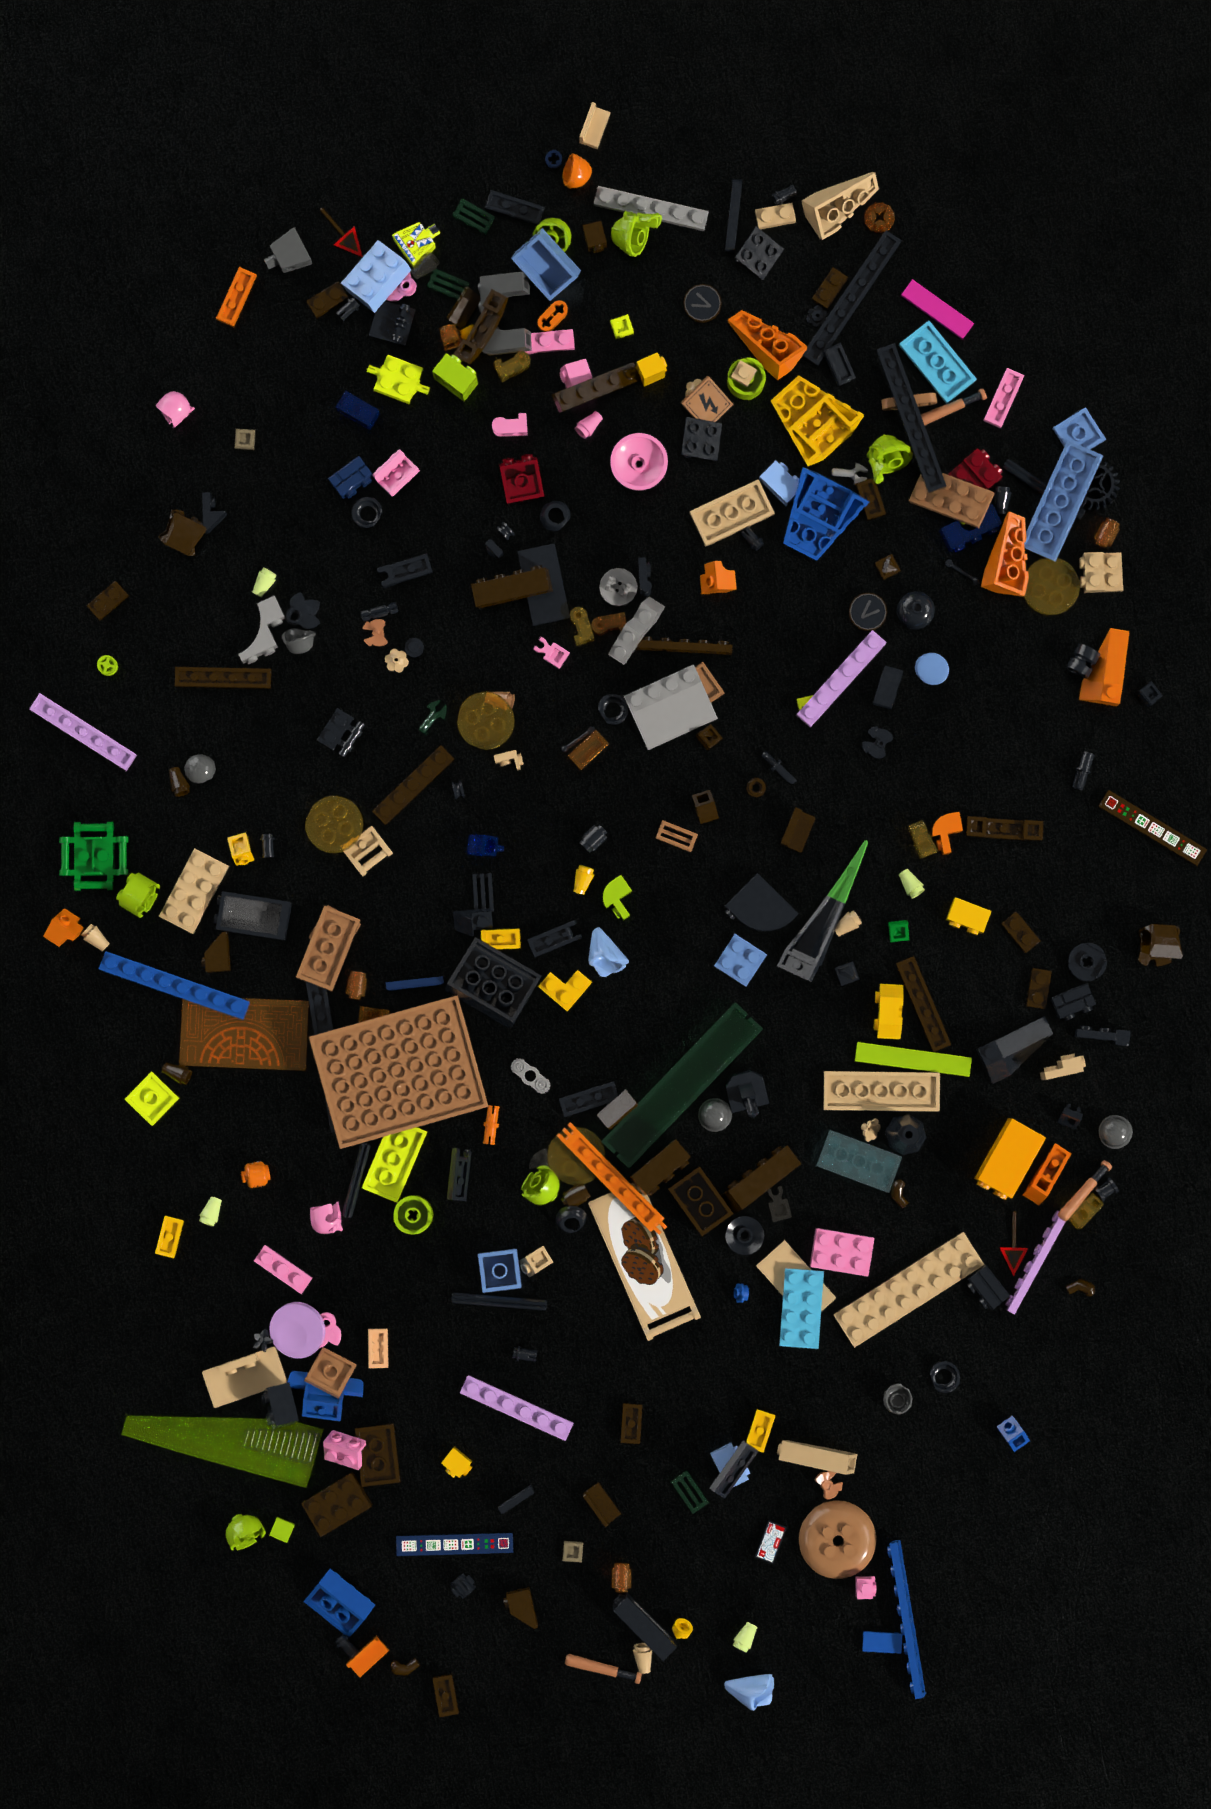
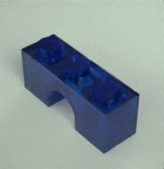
M990 504L980 528L968 531L961 527L959 521H956L941 528L939 532L949 552L953 550L958 552L964 549L965 544L969 542L975 544L983 539L982 536L985 534L991 536L999 532L1002 522L993 504Z

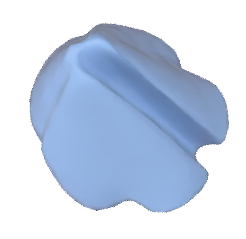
M600 927L592 931L589 965L594 966L601 977H606L623 970L626 964L629 963L626 956Z
M772 1674L738 1678L724 1683L725 1689L752 1711L757 1706L769 1705L772 1701V1691L774 1689Z

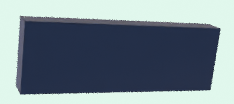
M441 976L386 982V989L390 991L444 985L445 981L444 977Z

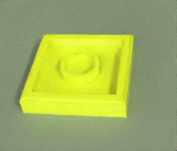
M152 1071L125 1098L151 1126L179 1099Z

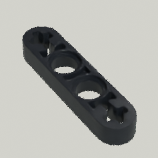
M733 179L725 252L734 253L742 189V180Z

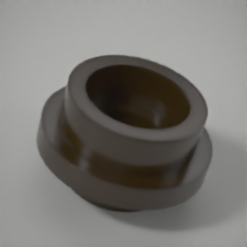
M753 778L747 783V792L752 797H760L764 794L766 785L763 780ZM755 784L759 785V791H754L752 786Z

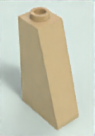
M783 1440L777 1450L779 1460L845 1475L854 1473L857 1460L856 1453Z

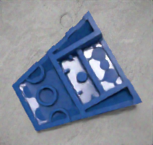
M802 467L783 544L817 561L870 501L839 483Z

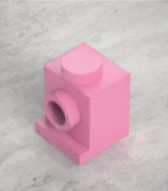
M855 1576L857 1599H873V1596L876 1594L875 1576Z

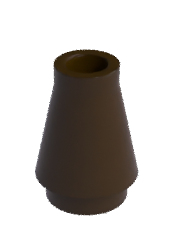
M171 768L168 772L170 774L172 793L176 797L188 794L190 792V785L181 773L180 768Z
M166 1062L162 1068V1073L180 1085H186L192 1075V1071L185 1066Z

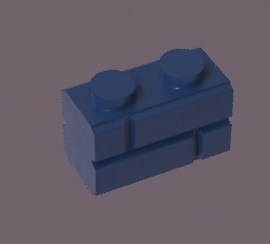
M358 456L328 479L342 499L345 497L349 499L357 493L356 489L361 485L366 487L372 482L373 474Z

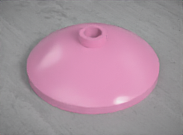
M644 433L630 434L622 438L616 444L611 454L613 475L620 484L632 490H647L654 487L663 479L668 466L667 453L663 445L653 436ZM636 462H642V467H637L635 465Z

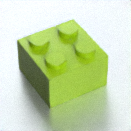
M446 353L432 371L434 379L464 402L478 385L476 372L469 366L465 368L461 365V360L452 354L450 356Z

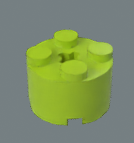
M749 357L735 361L729 368L727 386L730 392L735 397L743 400H752L762 392L766 381L763 365L758 360ZM740 360L757 369L748 387L731 379Z
M131 873L126 880L127 885L124 890L121 889L116 899L119 900V906L141 918L143 917L141 913L143 911L147 913L158 896L155 891L156 888L160 889V885L140 873Z
M407 1196L401 1199L394 1209V1222L398 1229L406 1234L422 1233L430 1226L433 1219V1210L430 1203L421 1196ZM410 1210L418 1212L416 1215L417 1220L409 1218Z

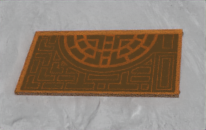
M241 998L250 1002L245 1018L241 1020L182 999L179 1065L306 1071L309 1001Z

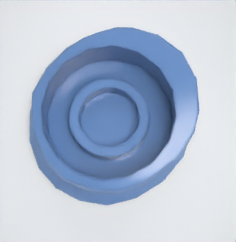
M927 653L917 659L915 672L923 682L930 685H938L947 679L949 666L941 655Z

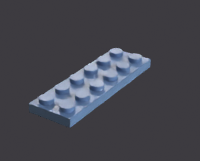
M1067 440L1026 531V541L1024 542L1026 549L1056 562L1103 455Z

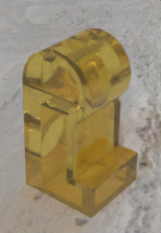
M521 351L514 358L502 363L501 359L494 361L493 366L501 381L504 382L527 370L530 366V356L528 353Z
M582 607L573 608L570 618L578 632V635L574 636L576 646L595 641L585 609Z
M923 820L908 826L920 859L938 851Z
M1091 1193L1068 1220L1077 1230L1082 1229L1101 1209L1104 1203L1094 1193Z

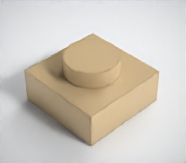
M740 360L731 379L748 387L757 369Z

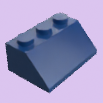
M331 1569L328 1570L304 1600L308 1606L344 1635H347L348 1638L375 1607V1604L369 1598L361 1594L353 1585L346 1582L338 1573Z

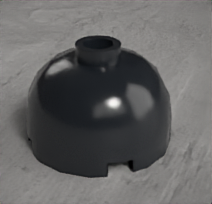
M914 591L907 593L901 598L897 604L896 613L903 626L908 629L919 630L930 624L934 617L935 607L928 595L923 592Z

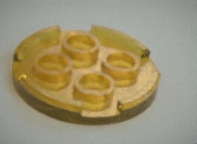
M1046 558L1035 562L1027 570L1029 579L1024 598L1035 611L1045 615L1061 614L1068 610L1077 600L1080 591L1079 579L1074 568L1066 561L1057 558L1055 562Z
M479 692L468 697L462 703L457 721L458 729L462 737L470 745L486 750L493 749L505 743L511 736L514 728V714L508 702L500 695L492 692Z
M329 796L319 800L312 806L305 823L306 833L310 841L318 849L328 853L343 852L351 848L360 838L363 830V818L360 810L352 801L343 797Z
M576 1127L605 1157L604 1146L599 1137L588 1129ZM563 1131L560 1132L564 1138L567 1136ZM555 1136L548 1149V1163L558 1179L571 1185L586 1184L595 1179L596 1176Z

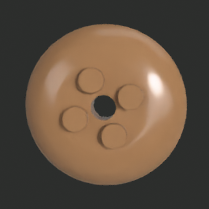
M833 1500L816 1506L804 1519L799 1532V1547L804 1560L815 1572L828 1578L843 1579L856 1575L871 1561L876 1548V1532L871 1519L861 1508L850 1502ZM837 1535L843 1537V1542L840 1545L833 1544V1538Z

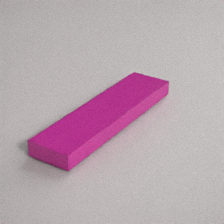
M913 279L901 294V297L962 340L974 325L972 321Z

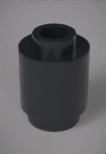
M593 825L581 837L582 840L579 843L590 853L592 850L595 851L607 839L605 836L607 832L602 826L598 825L596 827Z

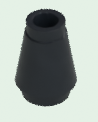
M995 486V491H993L995 513L1006 514L1012 492H1010V487Z

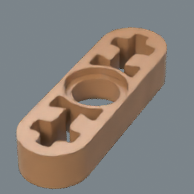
M936 393L914 395L918 407L937 404ZM893 397L881 400L883 411L897 410Z

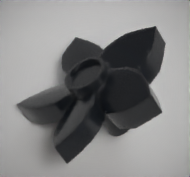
M264 1329L261 1335L254 1334L257 1342L253 1348L258 1349L261 1347L262 1351L266 1352L267 1344H271L274 1341L269 1337L268 1329Z

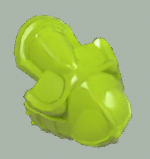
M625 211L623 217L615 222L611 228L613 243L629 256L636 257L640 255L646 245L649 228H658L661 224L662 216L659 213L642 214L638 212L636 214L631 211Z
M884 434L869 447L870 450L867 453L872 467L874 482L879 484L883 482V474L892 473L907 466L913 457L911 447L892 435Z

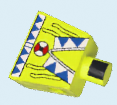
M418 222L394 233L392 237L414 269L436 248L432 239L440 234V231L435 224L424 229L422 224Z

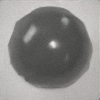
M198 754L187 760L184 770L186 777L191 782L198 784L212 779L216 767L214 761L209 756Z
M901 1384L891 1385L884 1392L883 1403L886 1409L894 1414H903L912 1405L913 1399L910 1390Z

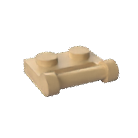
M373 826L342 848L343 852L362 876L366 875V871L387 855L389 857L393 854ZM380 845L383 849L363 865L358 862Z

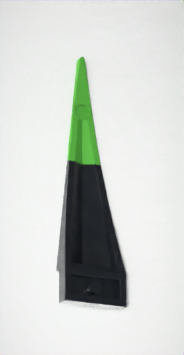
M867 840L863 842L841 877L811 918L786 947L777 967L812 982L825 958L867 848Z

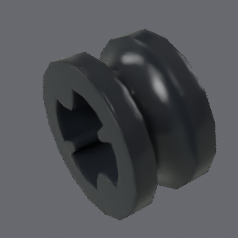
M505 522L502 523L501 527L496 528L507 541L510 536L515 535Z
M459 781L457 784L452 782L455 799H458L459 796L464 798L462 782Z

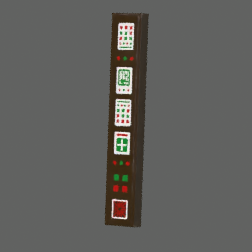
M1110 790L1107 791L1098 806L1195 866H1198L1207 851L1206 848Z

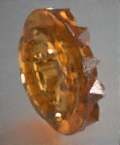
M875 202L867 208L864 220L866 226L871 231L883 233L892 227L895 216L890 206L884 204V202ZM885 212L883 216L884 221L878 220L875 222L877 217L875 213L880 215Z

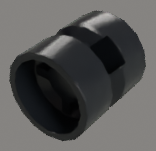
M1079 643L1073 653L1075 657L1070 659L1066 668L1075 675L1088 679L1093 670L1091 666L1096 664L1100 653L1089 646Z

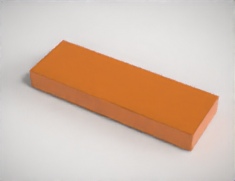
M241 267L238 268L216 320L232 327L235 326L257 277L256 274Z

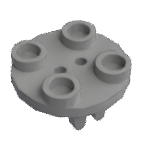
M616 568L604 574L599 588L602 598L607 603L614 606H625L634 599L638 586L631 572L626 569Z

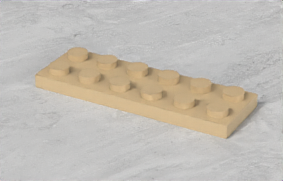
M824 1071V1110L940 1111V1073Z

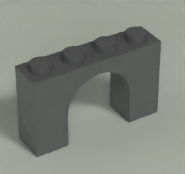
M524 272L481 276L480 283H478V291L481 298L479 302L480 313L484 309L482 305L491 289L506 297L529 295L530 285L527 275ZM497 326L482 352L487 355L532 351L531 332L525 328L500 330Z

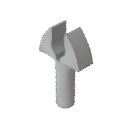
M856 463L855 468L852 470L833 468L831 474L832 476L851 477L854 480L853 485H856L858 482L867 480L866 477L860 478L856 474L860 471L867 473L868 470Z

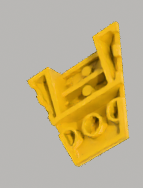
M797 376L771 400L773 407L807 466L818 463L830 455L852 435L864 417V414L855 411L851 406L840 402L831 394L825 393L819 387L800 376Z

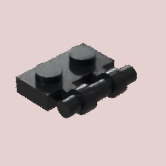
M337 708L317 741L333 751L337 745L341 746L342 748L338 754L345 757L348 751L352 750V745L356 738L361 736V731L365 725L358 721L355 727L351 726L350 724L354 718ZM348 730L351 734L345 742L341 738Z

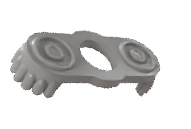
M517 1058L512 1062V1072L517 1074L525 1084L533 1087L537 1093L548 1092L550 1089L549 1079L543 1077L537 1068L530 1066L521 1058ZM529 1070L536 1073L535 1080L531 1082L525 1079V1073Z

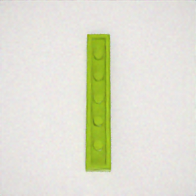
M857 1042L855 1054L856 1062L970 1077L971 1057Z

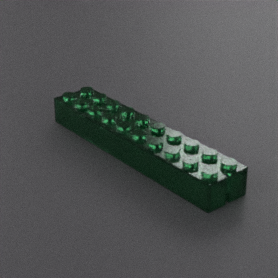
M736 1002L640 1100L638 1106L625 1116L601 1141L613 1153L617 1151L619 1153L617 1157L628 1168L642 1156L763 1030L751 1017L748 1020L744 1018L748 1014Z

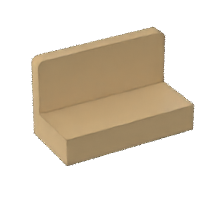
M594 102L591 104L581 131L580 143L598 149L610 112L597 108Z

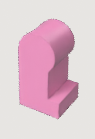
M520 413L519 419H505L503 417L494 419L492 422L493 433L497 436L527 435L526 413Z

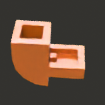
M954 812L943 815L932 826L931 838L939 837V840H936L938 851H941L942 855L951 853L948 834L963 831L960 813Z

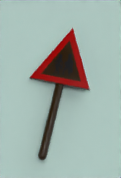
M320 208L323 215L342 235V238L334 246L363 257L355 226L345 234L323 208Z
M1016 1211L1012 1212V1247H999L1013 1276L1028 1248H1016Z

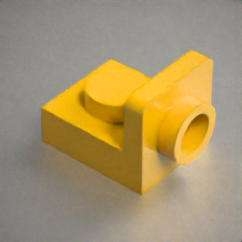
M246 832L228 837L231 855L236 866L246 865L254 861Z

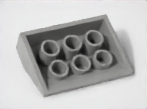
M694 665L624 696L648 750L718 719Z

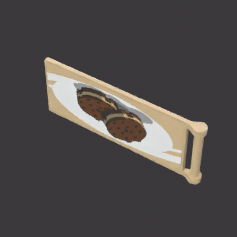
M631 1183V1185L642 1195V1193L637 1189V1187L633 1183ZM612 1192L588 1203L647 1340H652L654 1336L692 1319L697 1320L701 1318L661 1225L657 1226L662 1232L660 1235L655 1230L650 1232ZM644 1195L643 1197L651 1204L648 1195ZM690 1306L691 1312L649 1330L647 1324Z

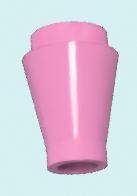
M594 411L591 415L579 421L575 430L582 438L586 439L592 435L603 418L597 411Z

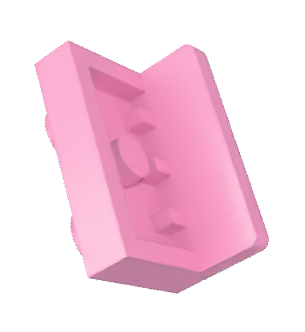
M399 449L373 473V477L393 497L420 470Z
M333 1430L323 1441L324 1459L359 1470L362 1466L361 1451L366 1445V1440Z

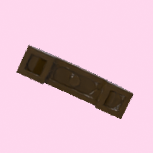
M491 289L482 305L484 309L466 340L462 339L454 355L468 364H471L478 357L496 330L507 305L508 297Z
M967 816L966 836L1042 841L1043 821Z

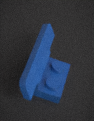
M293 1371L289 1375L288 1382H290L291 1388L305 1390L302 1417L341 1421L344 1395L363 1397V1381L360 1379L350 1378L339 1399L305 1382L307 1372Z

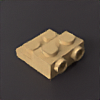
M1090 552L1084 553L1080 557L1079 566L1080 569H1083V576L1080 577V586L1084 588V593L1123 591L1121 553Z
M1075 1053L1061 1056V1060L1057 1061L1056 1066L1044 1068V1072L1040 1073L1041 1080L1083 1072V1067H1086L1084 1056L1075 1057Z

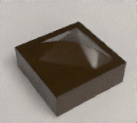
M892 554L875 562V566L883 580L901 571Z
M711 724L695 736L707 751L723 739Z

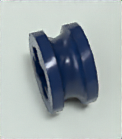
M552 150L547 153L545 158L547 166L552 169L561 166L562 155L560 152ZM552 155H556V158L559 157L556 164H552V161L549 162L548 160L552 158Z

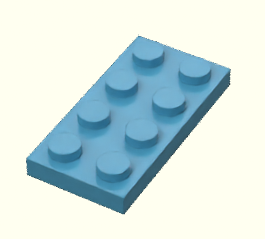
M930 321L926 322L899 344L900 348L946 404L977 380Z
M785 1268L779 1346L818 1349L824 1271Z

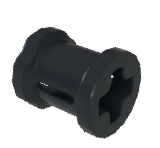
M1107 1178L1105 1183L1098 1187L1095 1186L1093 1189L1102 1202L1112 1193L1119 1192L1111 1178Z

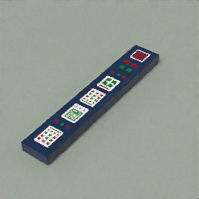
M513 1532L396 1536L397 1556L513 1553Z

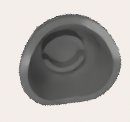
M291 628L283 633L282 639L291 653L302 654L308 652L313 647L316 633L305 629Z
M712 1098L706 1100L700 1106L698 1118L705 1129L718 1132L729 1125L732 1112L725 1101Z
M1112 1115L1106 1117L1100 1123L1098 1133L1101 1142L1105 1146L1119 1149L1130 1142L1133 1131L1127 1119L1122 1116Z

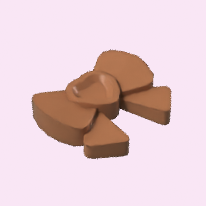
M375 619L370 623L367 621L363 626L364 630H373L372 634L374 636L364 639L368 646L373 644L374 646L381 647L388 643L384 637V620Z
M821 1472L815 1477V1481L820 1484L824 1491L825 1499L834 1498L838 1491L842 1490V1482L833 1484L832 1481H829L836 1472Z

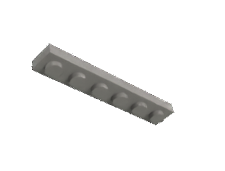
M598 186L594 200V206L622 213L625 211H631L636 214L638 212L642 214L659 213L662 216L661 222L700 231L705 230L709 211Z

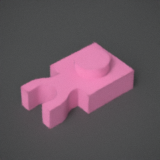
M541 637L539 641L544 644V647L539 649L535 646L533 650L537 653L546 654L543 659L560 669L570 652L554 642L551 646L548 645L547 641Z

